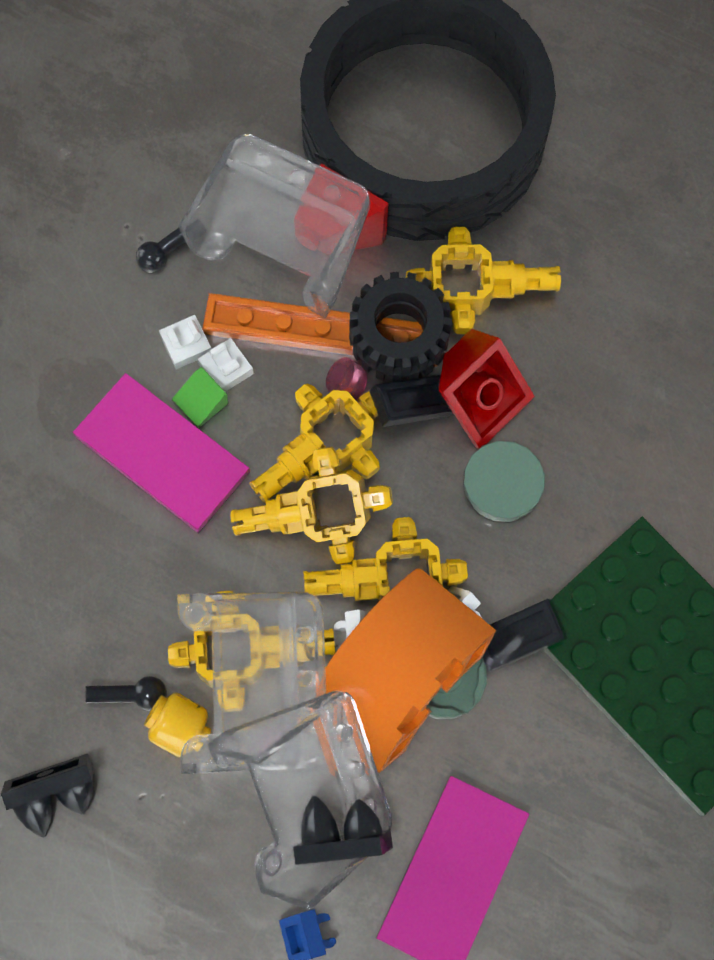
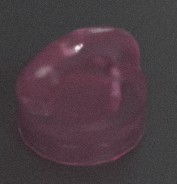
M348 357L337 360L327 373L326 389L329 393L333 390L348 391L357 400L366 388V371L362 368L361 364Z

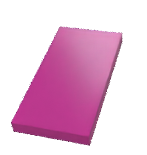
M126 373L73 431L74 436L197 533L202 530L250 473L248 466Z
M450 776L376 939L418 960H466L530 814Z

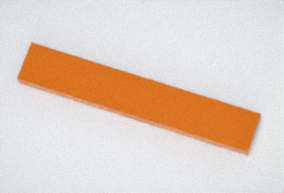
M209 293L202 328L205 335L353 355V346H350L349 312ZM383 318L376 326L383 337L397 343L413 341L423 333L421 325L413 321Z

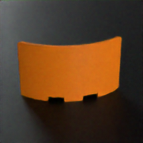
M415 569L392 588L350 633L315 683L307 698L306 707L380 773L406 751L411 740L432 712L426 706L440 689L447 693L483 657L497 630L424 570Z

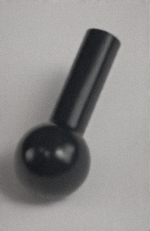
M193 216L158 243L153 241L143 243L136 252L137 264L146 272L161 270L166 264L167 255L203 228Z
M152 676L140 679L136 685L85 686V703L135 702L140 708L151 711L161 695L167 697L165 684L160 679Z

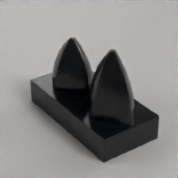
M87 753L5 781L1 796L6 810L13 809L22 824L40 837L46 836L52 819L50 795L55 794L58 800L69 810L80 815L85 814L93 793V766Z
M312 796L303 814L301 824L302 842L295 845L293 851L295 865L380 856L391 850L393 844L391 830L382 831L378 817L362 800H356L350 807L344 822V835L339 836L336 821L328 807L317 796Z

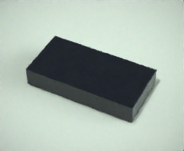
M441 375L375 384L370 389V394L382 427L450 417L453 412L439 392Z
M543 600L490 624L497 631L482 658L487 670L492 672L568 639L552 600Z

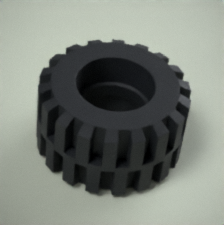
M390 272V279L384 280L383 276L380 275L374 278L373 287L366 283L361 288L360 297L356 296L352 303L349 321L350 346H353V355L356 361L362 359V368L367 373L372 369L376 370L375 378L384 381L386 375L393 377L392 382L401 381V377H408V380L417 379L420 372L426 377L433 371L434 364L439 366L443 360L452 327V318H449L451 309L448 302L443 303L444 294L439 288L434 291L431 290L432 282L424 277L422 282L416 281V274L408 272L407 278H399V272ZM405 314L418 321L423 329V333L413 341L397 343L383 337L376 326L383 318L389 315Z

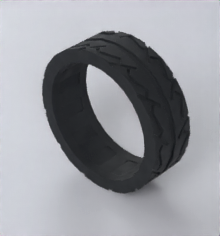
M502 0L347 1L349 5L341 6L321 25L309 46L312 50L305 56L300 77L303 150L312 176L314 177L317 168L322 163L388 202L386 234L392 237L414 241L445 240V236L448 237V233L453 227H466L472 233L481 230L502 217L501 213L508 212L528 191L538 171L537 168L541 164L551 126L556 99L554 74L550 59L539 36L525 19H521L517 11ZM430 44L445 46L476 58L490 67L506 84L516 101L522 121V131L515 143L498 160L478 172L453 180L425 182L403 179L378 170L356 156L341 140L327 112L331 96L342 79L351 70L378 52L401 45Z

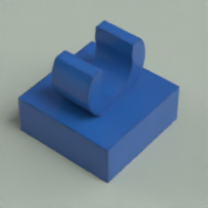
M315 909L279 920L289 960H310L326 955L325 949L331 948L336 944L335 938L322 939L319 928L320 923L330 920L329 914L321 913L316 915Z

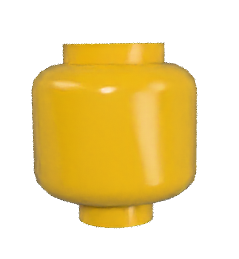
M178 692L172 693L167 698L161 695L144 723V726L149 728V741L176 757L185 756L192 748L199 752L211 733V728L206 726L208 720L207 710Z

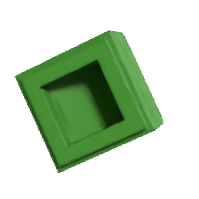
M202 367L192 374L172 398V401L198 429L229 404L226 392Z

